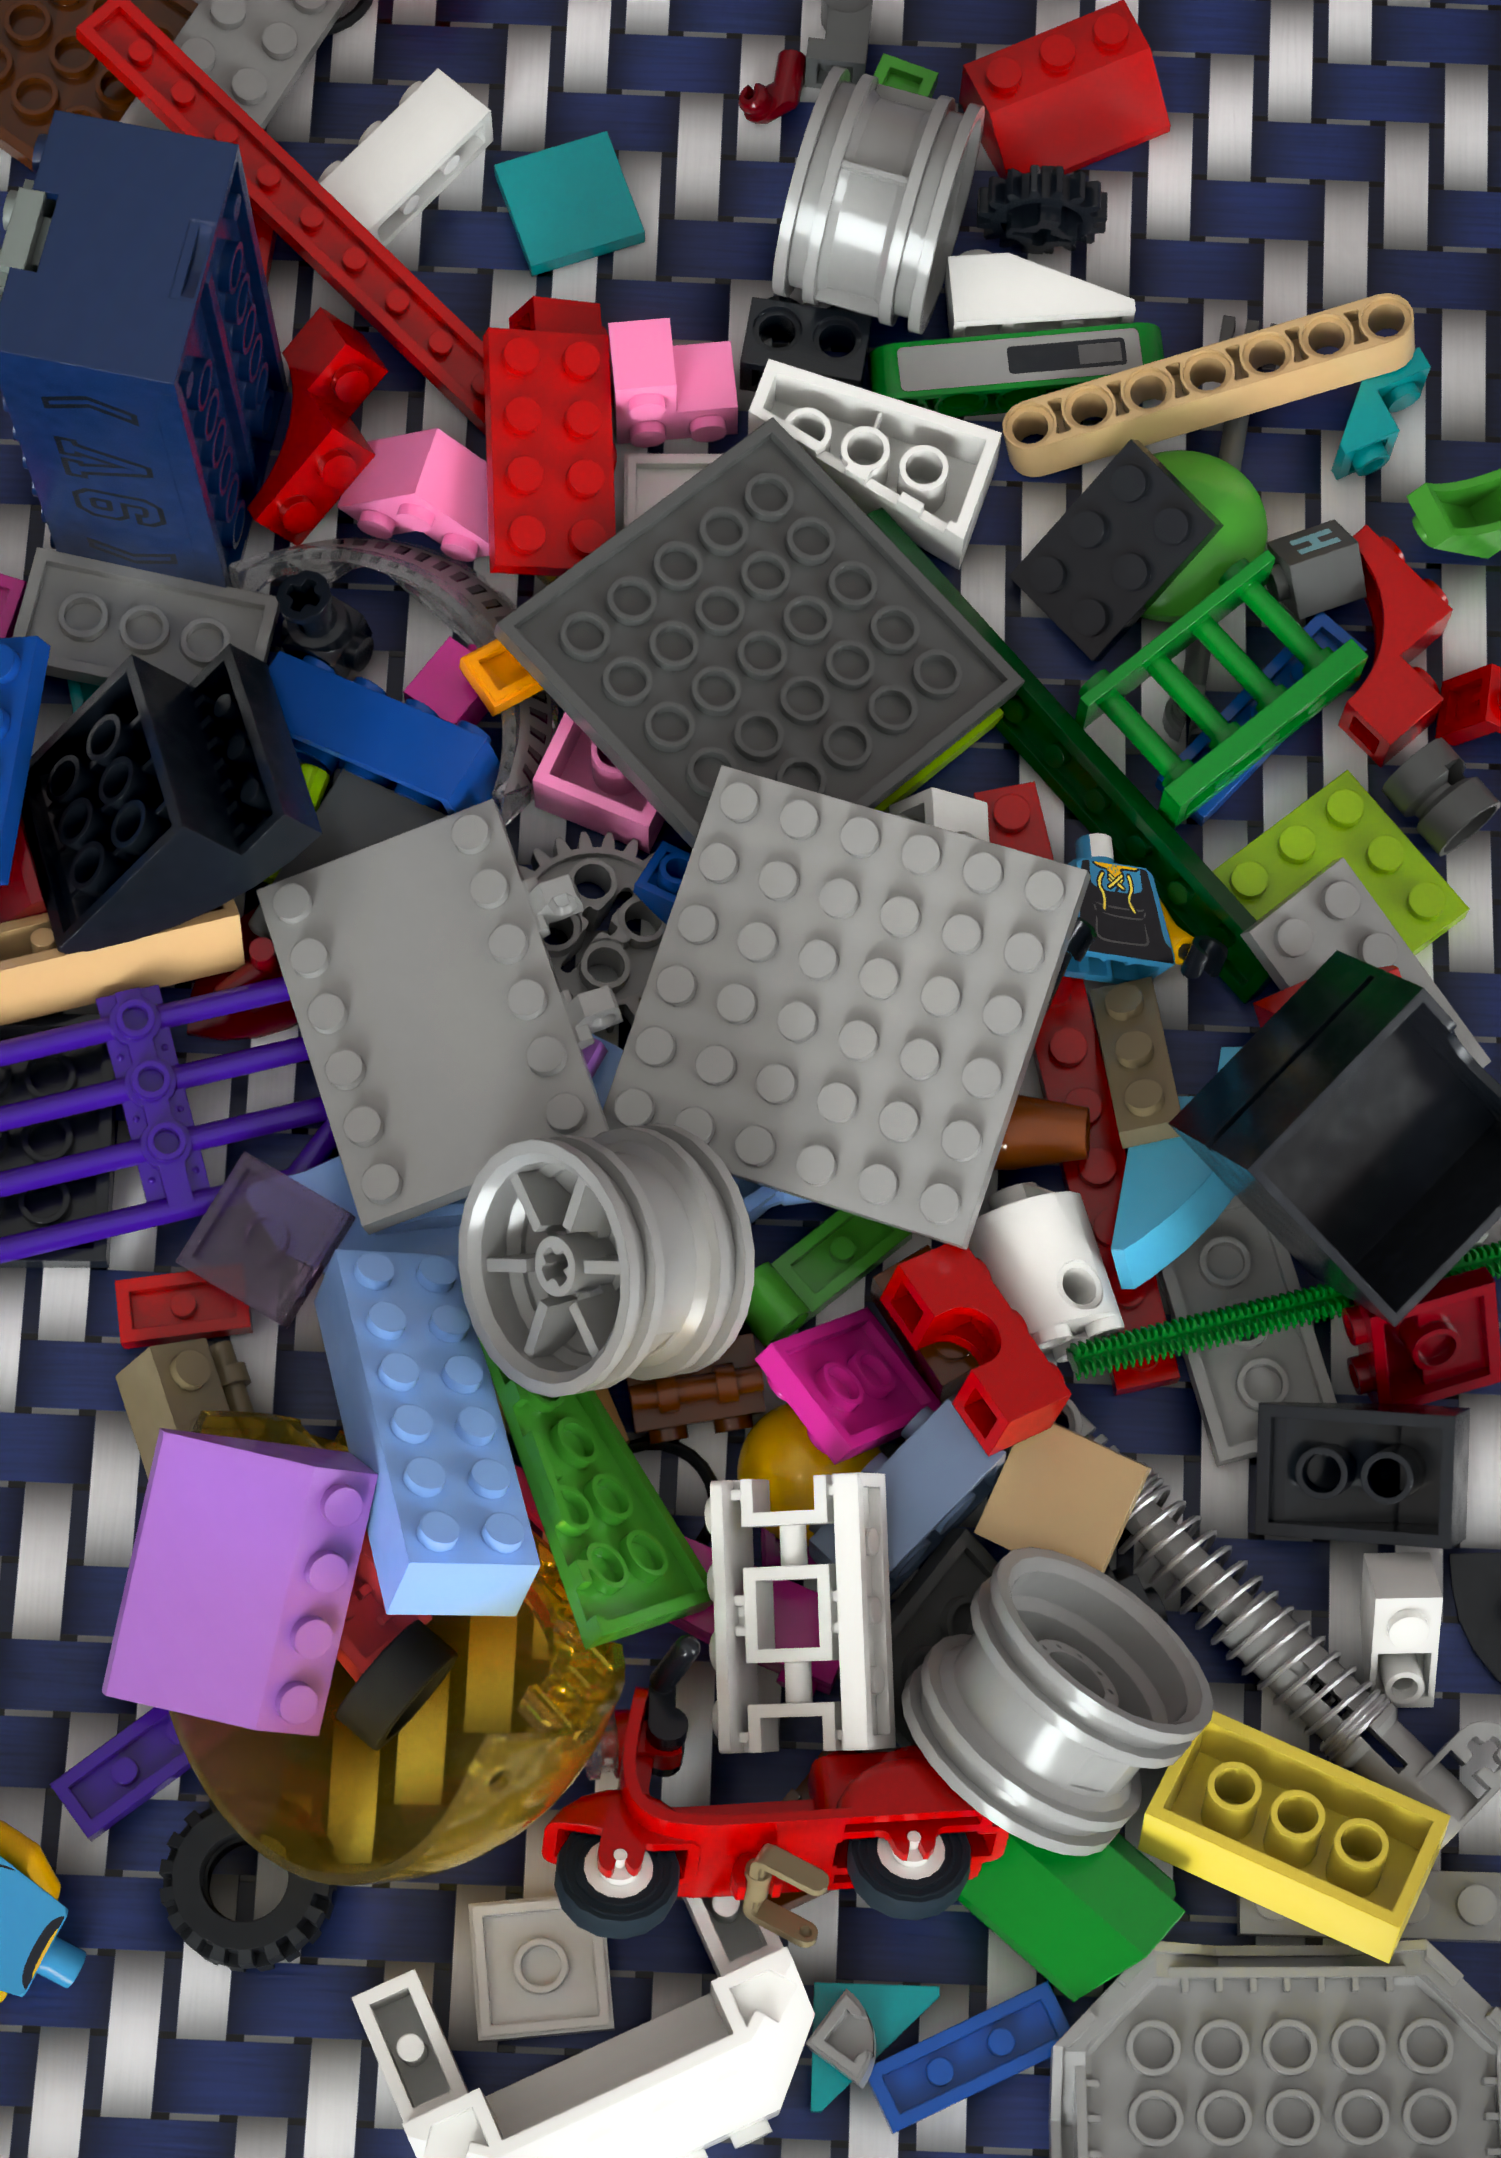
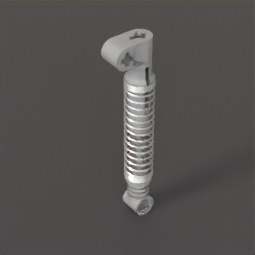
M1069 1399L1060 1412V1415L1068 1421L1069 1430L1105 1446L1108 1438L1104 1434H1100L1095 1438L1093 1433L1096 1427L1078 1410L1074 1402ZM1115 1445L1110 1447V1449L1120 1453V1450ZM1151 1469L1125 1526V1529L1131 1535L1118 1549V1554H1124L1138 1541L1146 1550L1134 1563V1569L1141 1568L1153 1556L1161 1563L1160 1567L1150 1577L1149 1584H1155L1168 1571L1176 1578V1581L1164 1594V1599L1172 1598L1183 1587L1189 1590L1192 1595L1180 1608V1614H1186L1196 1604L1201 1602L1207 1610L1196 1622L1195 1630H1200L1216 1617L1222 1625L1211 1638V1645H1216L1222 1641L1230 1649L1226 1654V1660H1231L1237 1656L1245 1664L1242 1668V1675L1253 1672L1261 1680L1258 1682L1257 1690H1263L1268 1686L1276 1694L1273 1698V1705H1279L1284 1702L1291 1709L1288 1721H1294L1298 1717L1307 1724L1304 1729V1736L1316 1733L1323 1740L1320 1744V1751H1325V1756H1329L1330 1761H1334L1336 1765L1342 1768H1352L1362 1777L1450 1815L1441 1850L1501 1789V1725L1485 1720L1470 1723L1458 1731L1433 1755L1398 1721L1397 1707L1392 1702L1390 1703V1699H1385V1694H1380V1689H1375L1371 1694L1369 1693L1372 1688V1681L1364 1682L1361 1685L1354 1678L1357 1666H1350L1345 1669L1338 1662L1341 1657V1651H1333L1329 1654L1323 1648L1325 1636L1313 1638L1307 1632L1310 1621L1297 1623L1291 1617L1294 1612V1606L1282 1608L1276 1602L1279 1591L1266 1593L1263 1590L1253 1598L1262 1585L1263 1575H1256L1241 1586L1237 1583L1247 1569L1248 1560H1240L1226 1571L1222 1568L1231 1555L1232 1545H1224L1210 1556L1207 1554V1551L1216 1539L1217 1530H1209L1196 1540L1192 1539V1536L1200 1526L1201 1515H1193L1180 1525L1176 1524L1185 1510L1186 1501L1178 1500L1166 1509H1161L1170 1495L1171 1486H1162L1163 1478H1158V1474H1154L1153 1469ZM1162 1494L1158 1502L1155 1503L1153 1499ZM1177 1509L1173 1517L1170 1518L1168 1515ZM1193 1524L1189 1531L1186 1533L1184 1529ZM1205 1540H1207L1205 1545L1201 1548L1199 1545L1203 1543ZM1222 1555L1220 1560L1216 1562L1215 1560ZM1237 1571L1234 1577L1232 1578L1230 1575ZM1252 1586L1250 1591L1247 1593L1246 1590ZM1313 1677L1315 1681L1309 1687L1306 1682ZM1321 1685L1323 1688L1318 1693H1315L1316 1689ZM1329 1693L1331 1696L1324 1702L1321 1698ZM1336 1700L1338 1704L1333 1709H1331L1330 1706ZM1345 1708L1346 1712L1342 1717L1337 1715L1338 1712ZM1364 1730L1368 1731L1404 1766L1399 1773L1360 1736ZM1471 1739L1479 1745L1491 1740L1498 1748L1492 1758L1499 1766L1495 1772L1484 1767L1472 1775L1486 1790L1477 1799L1440 1761L1449 1754L1462 1767L1473 1756V1753L1467 1747Z

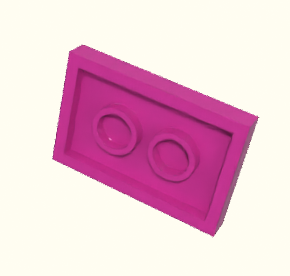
M868 1307L772 1342L755 1358V1361L767 1375V1381L772 1391L790 1405L807 1428L810 1441L819 1451L826 1454L834 1465L901 1437L903 1429L920 1410L928 1406L935 1412L942 1405Z

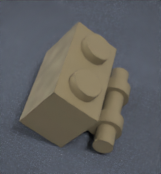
M206 1338L149 1346L115 1376L148 1479L160 1428L264 1441L269 1437L263 1417L255 1415L246 1388L251 1383L245 1362L237 1361L232 1343L229 1340L221 1341L211 1346L208 1345Z

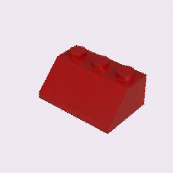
M1124 0L963 65L959 103L964 112L970 103L985 107L981 144L999 177L1007 179L1008 169L1013 168L1022 174L1030 173L1031 165H1038L1040 168L1041 166H1063L1064 174L1066 175L1170 132L1171 125L1151 48Z

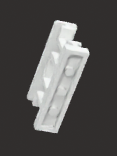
M851 1472L813 1475L814 1510L770 1512L769 1480L740 1479L710 1482V1497L706 1501L704 1516L712 1541V1565L709 1567L707 1574V1590L710 1599L714 1602L715 1632L710 1639L709 1656L711 1664L716 1670L717 1700L712 1708L711 1721L714 1734L718 1738V1747L721 1754L779 1751L778 1718L822 1716L823 1751L896 1748L885 1474ZM834 1524L836 1564L808 1565L806 1525ZM779 1526L781 1566L754 1567L753 1527ZM817 1579L820 1647L775 1649L773 1581ZM839 1660L841 1701L813 1702L811 1661ZM784 1662L786 1703L759 1704L757 1663Z

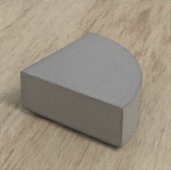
M846 1988L805 2044L812 2052L863 2089L868 2082L875 2063L876 2036L868 2013L854 1994Z

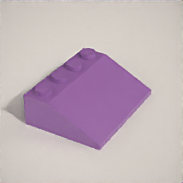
M160 1428L102 1693L113 1698L257 1731L319 1736L378 1474L350 1452Z

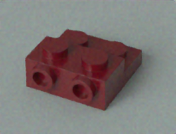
M1486 1266L1441 1279L1396 1327L1354 1301V1305L1342 1309V1319L1346 1334L1353 1346L1358 1345L1359 1355L1347 1359L1349 1376L1358 1395L1367 1393L1372 1403L1423 1405L1501 1382V1346L1496 1284Z

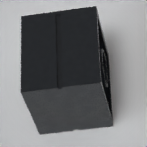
M1336 950L1168 1124L1310 1275L1396 1327L1501 1218V1085L1464 1048L1454 1031L1457 1027L1456 1023L1425 988Z

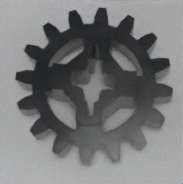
M1031 165L1030 173L1024 174L1013 168L1008 169L1007 179L992 176L989 178L988 187L979 188L977 228L984 229V238L986 240L1000 238L999 247L1008 248L1014 244L1020 245L1021 253L1053 254L1054 247L1059 246L1066 250L1074 251L1076 250L1077 241L1092 244L1095 242V234L1105 232L1108 194L1107 192H1101V182H1085L1086 173L1082 171L1070 176L1065 175L1063 166H1041L1040 168L1038 165Z

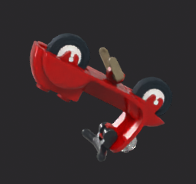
M682 1635L673 1643L651 1673L648 1688L636 1686L630 1709L612 1710L611 1717L598 1718L597 1712H585L583 1726H572L571 1748L574 1768L585 1767L588 1780H600L601 1773L614 1772L616 1779L619 1778L618 1787L616 1790H604L581 1796L561 1808L545 1827L542 1846L543 1858L550 1863L556 1864L554 1887L562 1910L578 1927L598 1937L623 1940L646 1934L664 1921L677 1897L733 1896L735 1900H744L742 1909L744 1915L749 1920L799 1947L809 1948L816 1943L818 1936L817 1927L812 1922L768 1900V1894L771 1895V1898H779L781 1893L806 1892L813 1896H820L827 1890L855 1889L857 1894L871 1908L889 1917L920 1920L936 1916L957 1901L967 1881L975 1878L980 1873L982 1863L995 1861L1004 1854L1009 1833L978 1813L954 1792L929 1764L918 1746H906L891 1752L874 1753L838 1750L814 1760L810 1768L807 1783L810 1799L670 1807L663 1801L650 1796L651 1774L657 1777L675 1775L683 1763L688 1719L685 1713L676 1708V1685L697 1659L700 1653V1643L696 1637Z

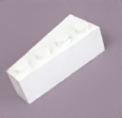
M768 359L749 409L748 435L773 417L865 514L883 507L916 545L959 570L997 466L1002 433Z

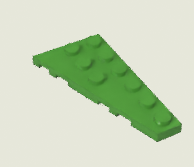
M478 1338L585 1650L704 1611L714 1602L708 1594L706 1571L595 1391L559 1397H548L529 1392L502 1372L489 1357Z

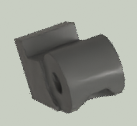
M821 0V24L826 34L825 39L808 38L805 87L821 89L833 66L847 68L850 72V83L857 84L861 76L866 73L873 0Z

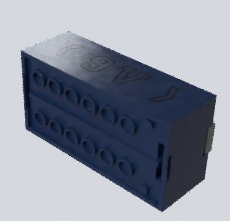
M55 110L48 135L40 133L34 146L32 166L33 172L36 174L35 181L25 179L23 188L19 187L18 191L10 190L6 196L2 221L3 228L7 231L0 250V388L3 394V410L10 414L13 423V439L20 443L23 452V468L30 472L32 494L38 497L42 507L41 520L43 523H47L51 533L50 546L52 549L62 553L227 588V586L236 588L242 565L240 560L244 557L253 523V517L247 507L262 487L288 388L239 144Z

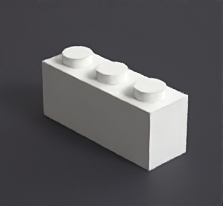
M437 68L424 82L418 81L412 84L403 94L399 106L383 122L376 121L371 124L361 136L358 146L342 162L338 160L331 163L320 176L318 183L386 247L494 141L491 110Z

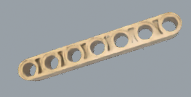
M1392 293L1377 294L1022 401L1010 408L1002 422L1009 460L1013 468L1024 476L1032 478L1046 476L1116 455L1131 439L1139 440L1146 446L1396 371L1406 366L1415 352L1413 309L1409 302L1400 295ZM1389 328L1398 331L1397 334L1387 337L1375 334L1382 329ZM1328 346L1339 349L1337 352L1327 355L1316 352L1318 349ZM1266 364L1280 366L1279 369L1273 372L1264 373L1257 371L1259 367ZM1213 381L1221 384L1213 390L1198 389L1205 382ZM1156 399L1162 401L1153 408L1139 407L1146 400ZM1089 417L1103 418L1101 422L1092 426L1080 425L1083 420ZM1029 435H1044L1042 440L1036 443L1027 444L1021 442Z

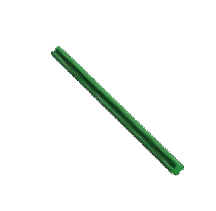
M1501 1240L1498 1241V1244L1491 1242V1246L1483 1244V1247L1478 1245L1476 1249L1471 1248L1443 1278L1486 1266L1492 1277L1496 1276L1497 1279H1500ZM1317 1284V1288L1311 1285L1309 1289L1303 1287L1301 1291L1294 1289V1293L1286 1291V1295L1279 1293V1297L1271 1295V1299L1266 1296L1263 1297V1300L1257 1298L1256 1303L1249 1300L1248 1305L1241 1302L1240 1306L1233 1304V1308L1225 1306V1310L1219 1307L1217 1312L1213 1309L1210 1310V1313L1203 1311L1202 1316L1194 1313V1317L1191 1315H1187L1186 1319L1179 1317V1322L1176 1319H1171V1323L1165 1320L1163 1325L1159 1322L1156 1323V1326L1149 1324L1148 1329L1140 1326V1331L1137 1328H1133L1132 1332L1125 1330V1334L1119 1331L1117 1332V1337L1111 1333L1109 1338L1105 1335L1101 1336V1340L1097 1337H1094V1341L1086 1339V1344L1078 1341V1346L1075 1343H1070V1348H1066V1355L1073 1372L1076 1374L1077 1381H1080L1082 1372L1085 1379H1088L1089 1371L1091 1370L1092 1376L1096 1377V1369L1098 1368L1100 1374L1103 1375L1104 1367H1107L1108 1373H1111L1112 1365L1115 1366L1116 1372L1119 1371L1120 1363H1122L1124 1370L1127 1369V1361H1130L1133 1368L1136 1363L1135 1360L1138 1359L1139 1366H1142L1144 1357L1147 1364H1150L1152 1355L1154 1361L1158 1362L1159 1354H1161L1162 1360H1165L1166 1352H1169L1171 1359L1173 1354H1175L1174 1350L1177 1351L1179 1357L1181 1352H1183L1182 1348H1184L1187 1355L1190 1346H1192L1193 1353H1195L1198 1344L1201 1351H1204L1206 1342L1209 1349L1212 1348L1213 1341H1215L1216 1347H1219L1220 1339L1223 1340L1224 1345H1227L1228 1337H1230L1232 1344L1235 1343L1236 1335H1238V1339L1241 1342L1244 1337L1243 1333H1245L1247 1340H1249L1252 1331L1254 1337L1257 1338L1260 1333L1259 1330H1261L1262 1336H1265L1267 1328L1269 1333L1273 1334L1274 1326H1276L1277 1332H1280L1281 1328H1283L1282 1324L1285 1330H1288L1290 1322L1293 1329H1295L1296 1324H1298L1297 1320H1299L1300 1326L1303 1327L1304 1322H1306L1305 1319L1308 1325H1311L1313 1317L1315 1322L1319 1323L1321 1316L1323 1321H1326V1318L1329 1317L1328 1313L1332 1320L1334 1315H1336V1311L1340 1318L1342 1316V1309L1354 1304L1352 1299L1347 1298L1326 1284L1324 1286Z

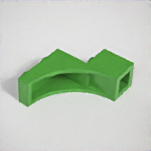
M1501 468L1481 476L1457 482L1424 483L1406 496L1416 514L1412 518L1413 526L1422 541L1429 547L1489 559L1501 550Z

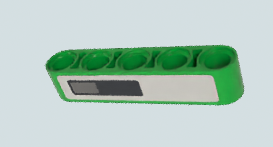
M1136 322L891 343L874 349L867 358L872 392L951 417H966L1007 413L1012 406L1022 401L1164 359L1165 356L1160 328L1155 324Z

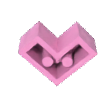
M670 318L608 323L610 379L617 444L631 443L636 447L648 448L658 446L665 442V440L692 438L698 442H713L724 438L726 435L738 434V401L731 341L673 346Z
M439 428L367 441L375 453V457L341 495L337 508L358 521L357 526L361 531L381 539H389L392 535L414 531L423 532L441 544V551L455 560L472 562L475 558L489 556L487 462Z

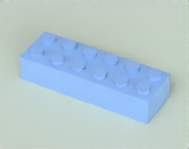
M335 1249L314 1304L348 1451L378 1474L366 1529L386 1614L516 1616L541 1564L492 1378L464 1302L458 1267V1255Z

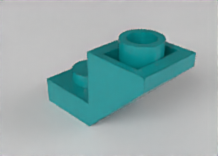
M1420 347L1415 349L1412 359L1406 366L1361 382L1331 469L1336 480L1355 472L1358 476L1371 474L1382 468L1389 461L1400 431L1390 413L1399 412L1411 406L1420 398L1431 368Z

